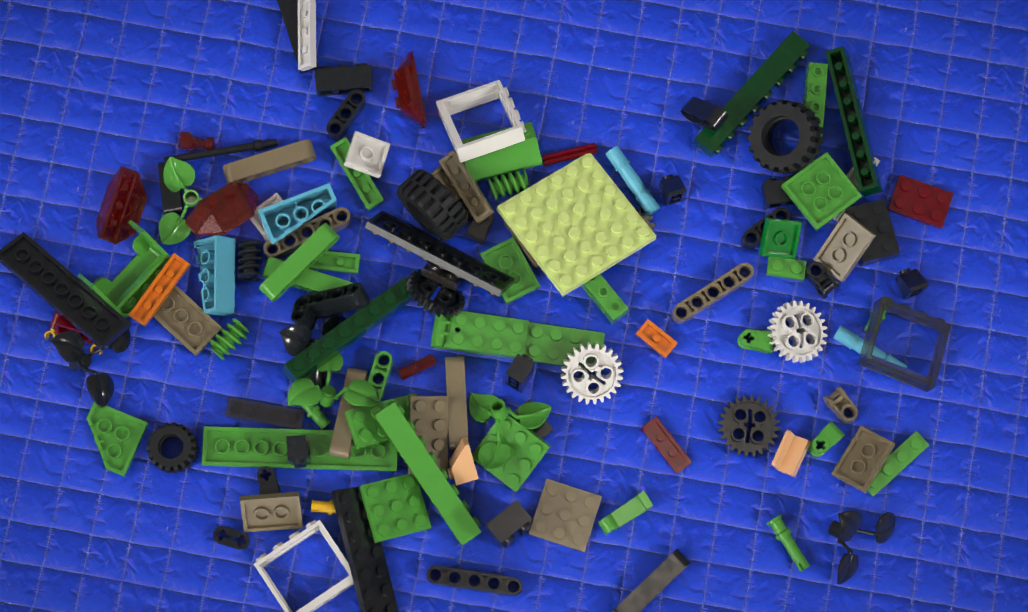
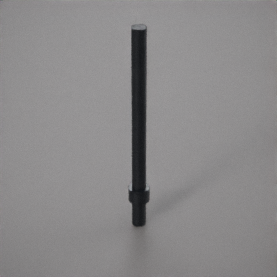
M259 139L253 140L252 143L166 156L163 159L164 164H166L169 157H174L181 161H189L255 150L256 152L262 151L263 148L277 146V140L261 141Z

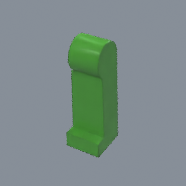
M642 491L633 499L604 517L598 524L604 534L607 535L648 511L654 505L645 491Z

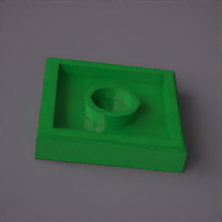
M765 217L759 255L796 259L802 221Z

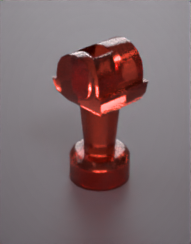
M180 132L178 148L187 151H193L194 147H203L205 150L214 149L215 138L207 137L206 140L193 137L189 132Z

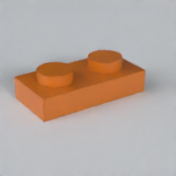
M649 319L646 320L635 334L664 358L678 344V342Z

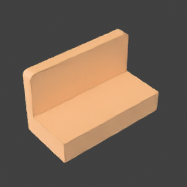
M786 430L772 465L777 471L796 477L811 442L795 436L790 430Z

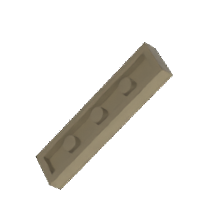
M454 150L439 160L440 165L477 223L482 222L494 213L464 163H460Z

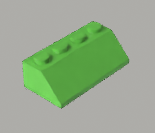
M532 122L524 123L526 132H524L525 141L463 162L475 182L542 165L541 154ZM512 127L462 139L461 141L463 144H466L471 141L495 134L497 132Z

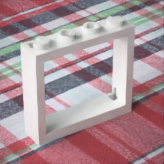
M500 80L436 101L439 116L460 163L525 141L524 132H526L524 122L519 121L521 118L518 110L513 109L515 108L512 97L508 98L507 87L503 88ZM500 99L512 128L463 144L450 115Z
M320 520L308 523L305 526L307 529L301 533L296 531L289 536V541L284 544L283 542L278 543L272 548L274 551L268 555L266 553L260 555L256 559L257 562L254 563V566L284 612L293 611L264 567L319 530L349 576L296 612H314L354 585L349 563Z

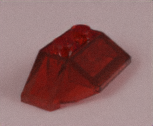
M411 51L394 72L395 79L391 80L393 91L397 90L398 97H395L396 107L401 109L402 115L422 128H427L413 51Z
M121 166L108 184L96 220L99 239L112 244H118L136 234L137 231L128 222L132 220L139 226L147 200L139 172Z
M230 182L200 200L186 219L185 224L196 236L224 235L255 216L259 196L247 183Z

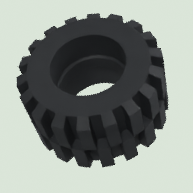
M167 422L162 427L160 425L156 427L158 430L151 432L152 437L148 438L147 442L149 445L146 446V450L149 453L147 455L158 469L166 473L172 472L173 474H177L178 471L184 472L186 467L190 468L192 461H196L197 458L195 456L198 454V442L193 433L184 425H178L176 422H172V424ZM174 437L181 439L183 442L181 454L173 459L164 457L162 446L165 441Z

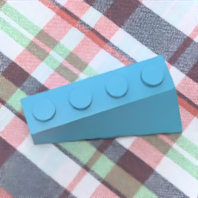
M330 183L262 208L258 210V216L265 234L271 244L274 245L317 214L337 207V199Z
M215 235L194 241V248L198 250L196 263L200 264L201 273L198 274L199 281L203 283L201 296L204 313L216 316L234 314L235 239Z

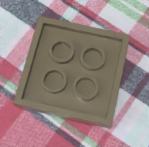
M546 478L528 535L584 553L602 496Z

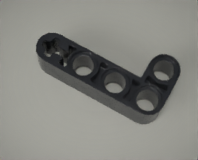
M352 283L304 295L296 300L291 319L295 325H305L312 331L317 319L363 308L369 303L370 298L361 283Z

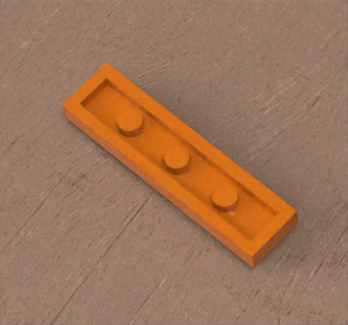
M173 253L129 313V317L146 327L190 267V263Z

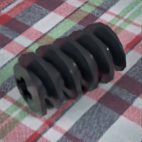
M254 240L240 241L241 244L238 245V250L240 251L237 253L238 257L241 258L237 261L238 265H240L237 271L240 274L237 275V279L248 282L258 281L259 279L256 276L262 275V273L256 271V269L261 268L262 265L257 264L256 261L262 260V257L256 256V254L261 253L262 250L257 249L256 246L262 245V242Z

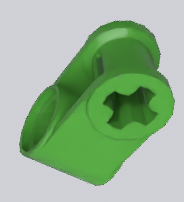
M746 329L738 336L737 343L742 349L774 353L775 344H770L773 337H768V334L772 333V331ZM745 336H748V339L751 340L749 343H747L746 339H743Z
M831 421L810 443L808 447L809 453L814 457L822 456L845 434ZM818 444L822 446L819 450L816 448Z

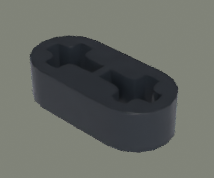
M220 526L213 533L214 540L217 543L230 548L245 550L250 545V537L238 530ZM225 530V534L231 537L230 539L223 538L220 541V537L217 534ZM241 536H244L246 544L238 546L239 543L233 541L234 537L240 539Z

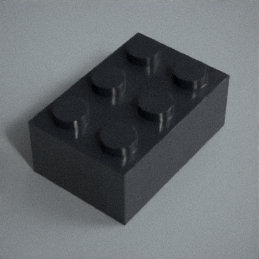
M885 199L847 208L845 213L850 214L876 235L858 261L859 266L862 267L897 258L900 250Z
M516 500L486 524V532L500 549L502 547L507 549L515 542L514 540L518 534L523 536L530 530L532 518Z

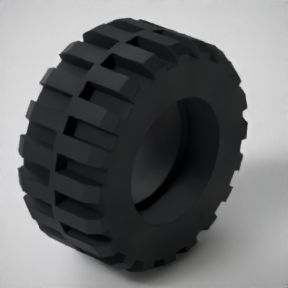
M778 100L777 103H768L767 108H760L758 110L760 114L753 116L752 120L754 123L749 125L748 128L751 131V134L747 136V141L751 142L748 148L750 152L754 153V160L760 162V166L782 174H794L815 161L816 158L814 156L816 154L820 155L821 149H819V146L824 143V139L821 138V134L824 133L823 127H819L821 123L819 117H815V112L807 108V106L793 101ZM789 119L798 126L799 141L792 152L787 155H780L773 147L772 134L780 122Z
M415 170L398 187L396 194L402 205L423 228L437 239L439 238L441 241L450 240L467 223L468 214L460 201L456 199L455 195L441 181L426 170Z

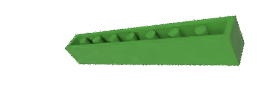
M390 402L374 413V417L458 542L464 545L481 533L479 527L482 525L476 516L471 517L468 512L471 509L465 500L461 502L457 496L460 493L454 484L450 486L446 480L449 476L443 468H438L436 465L438 460L432 451L428 453L425 446L427 443L421 435L417 437L414 432L416 427L410 419H405L403 416L405 411L400 403Z

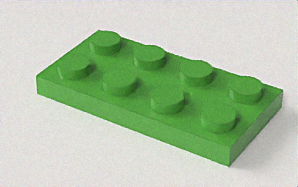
M413 393L382 401L377 406H362L344 412L356 449L390 441L373 414L393 401L395 404L400 403L405 411L403 416L406 420H409V396H417V394Z

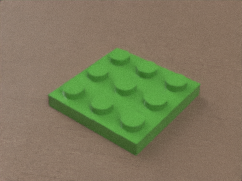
M827 152L781 185L782 189L816 231L862 198L859 191Z
M508 414L504 421L499 422L501 444L509 445L511 456L502 467L488 471L513 491L517 492L550 449L551 445L530 429L523 428L519 420ZM496 423L472 454L473 459L481 466L482 464L478 458L479 449L488 442L497 443Z
M405 474L359 487L375 543L432 528L419 482L414 475Z

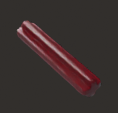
M590 143L545 154L542 156V161L546 166L579 158L589 153L596 154L597 147L595 143Z

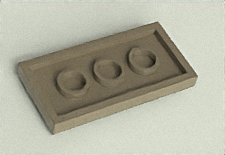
M178 286L173 288L153 316L196 357L210 343L209 340H213L215 335L219 334L221 329H223L208 314H205L204 310Z
M409 396V419L416 427L414 432L417 437L420 435L427 443L425 446L428 453L432 451L438 460L436 462L438 468H443L448 474V396ZM408 467V474L413 475Z

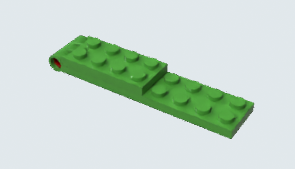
M461 311L458 316L454 315L453 318L450 316L445 318L442 314L438 317L435 313L430 347L507 359H515L517 354L521 356L526 354L535 363L566 366L563 363V359L569 360L567 353L574 354L573 347L580 350L581 343L585 348L588 342H590L591 347H594L595 343L598 342L599 348H601L604 344L605 333L532 323L529 320ZM590 356L586 359V362L591 364L596 358ZM581 362L578 363V365H580V366L584 367L585 369H587V368L584 366V364H582Z

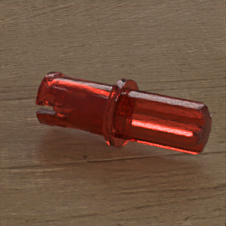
M430 354L418 361L413 360V363L398 369L402 380H405L417 373L421 374V371L436 365V360Z

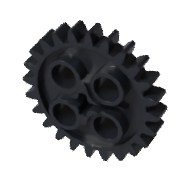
M418 269V271L414 270L405 284L407 286L406 290L409 291L408 295L413 296L412 301H417V306H423L424 311L428 309L430 314L436 313L438 317L441 314L445 318L448 316L453 318L454 315L458 316L466 303L464 301L465 296L462 295L463 291L458 290L459 286L453 285L454 281H448L447 276L442 277L440 272L435 274L433 270L430 273L427 269H424V271ZM437 287H441L434 300H431L430 298Z
M743 395L741 401L735 397V404L729 401V408L723 407L722 410L726 414H719V417L723 419V421L717 422V425L722 426L717 432L723 433L719 439L726 440L723 445L724 447L731 446L729 452H732L734 449L737 450L736 456L743 452L744 458L748 456V453L754 458L756 452L761 456L763 454L762 449L768 452L770 450L768 445H775L772 439H778L779 437L774 433L780 431V428L775 427V425L780 423V420H774L778 413H771L773 406L767 408V400L763 404L760 403L761 397H758L756 401L753 395L749 397V400ZM748 410H751L750 426L753 427L749 431V443H746L747 427L744 425L748 422ZM735 412H742L745 416L744 420H738L735 417ZM761 414L764 417V421L757 422L754 419V415ZM733 431H741L743 438L736 439L733 436ZM753 433L761 434L762 441H755L752 437Z

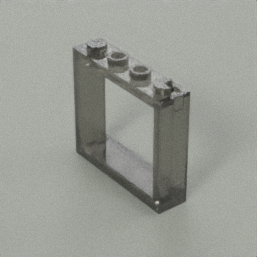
M881 297L874 302L857 365L928 392L936 386L951 324L946 323L941 318L928 316V313L924 311L913 310L909 305L893 302L891 298ZM884 310L939 332L928 376L872 355Z

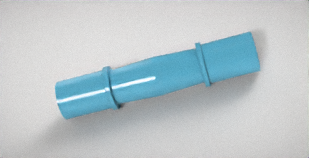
M615 146L610 149L605 155L614 166L615 171L619 172L628 188L636 197L635 200L638 201L647 216L658 211L660 206L651 195L650 190L646 189L640 177L630 166V161L627 160L620 148Z
M840 325L833 336L835 340L881 366V369L883 368L897 378L901 377L907 367L906 364L891 356L890 353L886 354L875 345L860 338V335Z

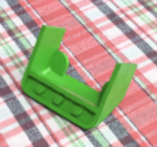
M132 220L128 223L139 233L132 244L137 256L112 282L106 277H100L93 283L83 275H78L91 290L123 317L129 316V313L170 259V255L144 229Z

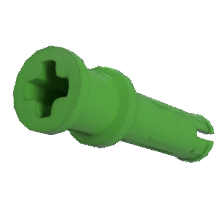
M780 514L766 524L772 528L776 535V540L782 542L801 572L808 568L810 564L790 535L792 533L791 529L787 528Z

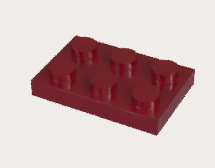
M899 175L888 211L942 229L954 193Z

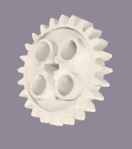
M795 300L790 303H784L783 306L777 307V311L772 313L774 318L769 319V322L773 324L767 327V329L772 331V333L768 334V337H773L770 344H776L774 351L780 350L779 356L786 355V361L791 359L793 363L810 361L812 357L818 356V352L823 351L820 345L826 344L823 338L828 335L823 333V330H826L827 327L822 326L825 319H819L821 312L814 313L816 307L809 309L810 303L803 305V301L796 303ZM785 320L789 322V327H787ZM806 336H807V337L809 338V340H810V343H809V344H808L807 341H806ZM789 338L792 340V346L789 344Z
M588 342L585 348L581 343L580 350L573 347L574 354L567 353L569 360L563 359V363L566 366H562L561 371L565 373L560 374L561 379H566L562 384L563 386H568L566 388L567 393L572 391V398L578 395V402H581L584 398L586 404L589 403L590 399L596 404L597 399H600L603 403L604 396L610 399V392L617 393L614 387H621L617 380H623V376L619 373L624 371L622 367H618L622 363L621 360H616L618 358L617 353L611 355L613 352L612 348L606 351L605 344L599 348L598 342L595 343L594 347H591L590 342ZM593 356L596 358L595 361L591 364L587 363L586 359ZM581 362L582 364H584V366L591 372L595 371L596 376L601 380L605 381V383H601L598 380V378H596L593 374L589 375L587 369L578 365V363ZM609 368V374L602 375V369ZM577 371L583 372L580 378H575L573 375ZM591 383L598 384L597 388L593 390L589 389L588 386Z

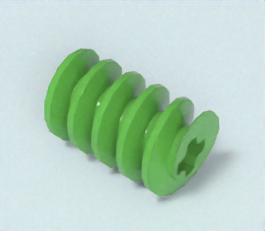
M525 169L522 170V175L518 170L515 171V177L511 172L508 173V178L502 174L500 181L496 176L493 177V182L487 178L490 192L496 201L499 194L504 199L506 192L512 197L514 190L519 194L521 188L525 190L529 187Z
M235 318L232 319L234 325L226 324L228 331L221 329L223 336L216 334L217 341L209 340L210 348L223 361L225 360L223 353L230 355L229 348L236 350L234 343L241 345L240 337L247 339L245 333H250Z

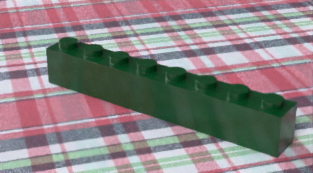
M792 31L722 108L728 115L727 120L716 131L704 128L695 138L694 144L710 158L714 153L718 155L724 148V142L726 140L730 142L736 135L735 130L738 127L742 128L749 120L747 117L751 113L754 115L761 106L759 104L763 99L767 101L773 94V88L775 86L779 88L785 81L783 77L787 73L791 74L797 68L796 63L799 60L803 61L808 56L810 44Z
M844 46L825 51L859 192L864 197L883 192L848 51Z
M407 276L285 363L283 372L293 383L300 378L308 377L411 302L413 296L408 295L409 291L406 290L407 286L405 285L408 279Z

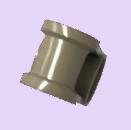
M840 386L836 387V390L828 397H823L825 404L842 423L850 424L857 417V407ZM850 410L853 417H845L843 411Z

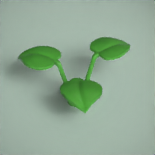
M169 157L163 173L164 183L172 192H178L181 189L185 191L183 195L185 206L181 216L170 212L163 215L160 219L158 229L162 244L174 245L182 242L189 236L191 223L183 218L188 207H195L199 202L212 206L211 215L220 222L232 220L244 209L243 202L229 191L219 190L214 192L211 196L212 203L200 198L195 190H188L186 188L192 185L195 180V171L192 166L174 157Z
M340 353L317 369L320 372L327 371L325 387L320 390L319 385L314 386L311 379L300 378L292 383L287 397L288 406H313L320 403L323 407H331L334 401L339 400L343 393L344 399L355 406H377L379 400L372 384L360 379L352 381L349 388L344 387L336 394L335 388L330 385L331 371H340L343 366V357Z
M471 393L469 411L472 418L477 422L483 423L487 422L492 416L496 423L497 443L488 442L482 445L478 452L479 461L484 469H498L505 465L511 456L509 445L501 444L500 421H504L508 414H510L515 419H520V425L523 428L536 429L546 421L551 412V406L540 402L524 403L518 407V415L511 411L510 407L506 408L503 400L498 399L494 395Z

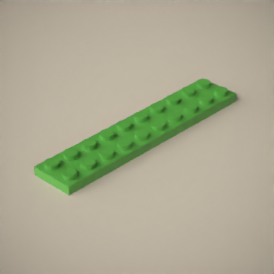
M204 426L201 465L397 472L398 451L391 441L356 449L353 441L350 458L345 459L329 456L334 430ZM307 435L310 444L311 464H306V467L295 468V465L290 464L288 461L286 436Z

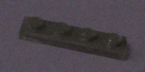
M228 397L225 417L290 429H302L305 410Z

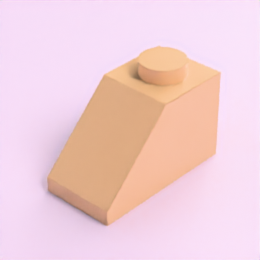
M464 437L449 459L450 468L447 469L450 480L454 479L456 486L479 479L467 438Z

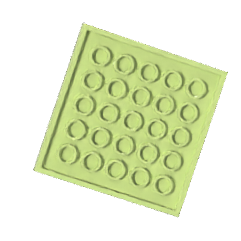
M591 153L579 157L498 205L496 209L562 296H565L650 244L657 237Z

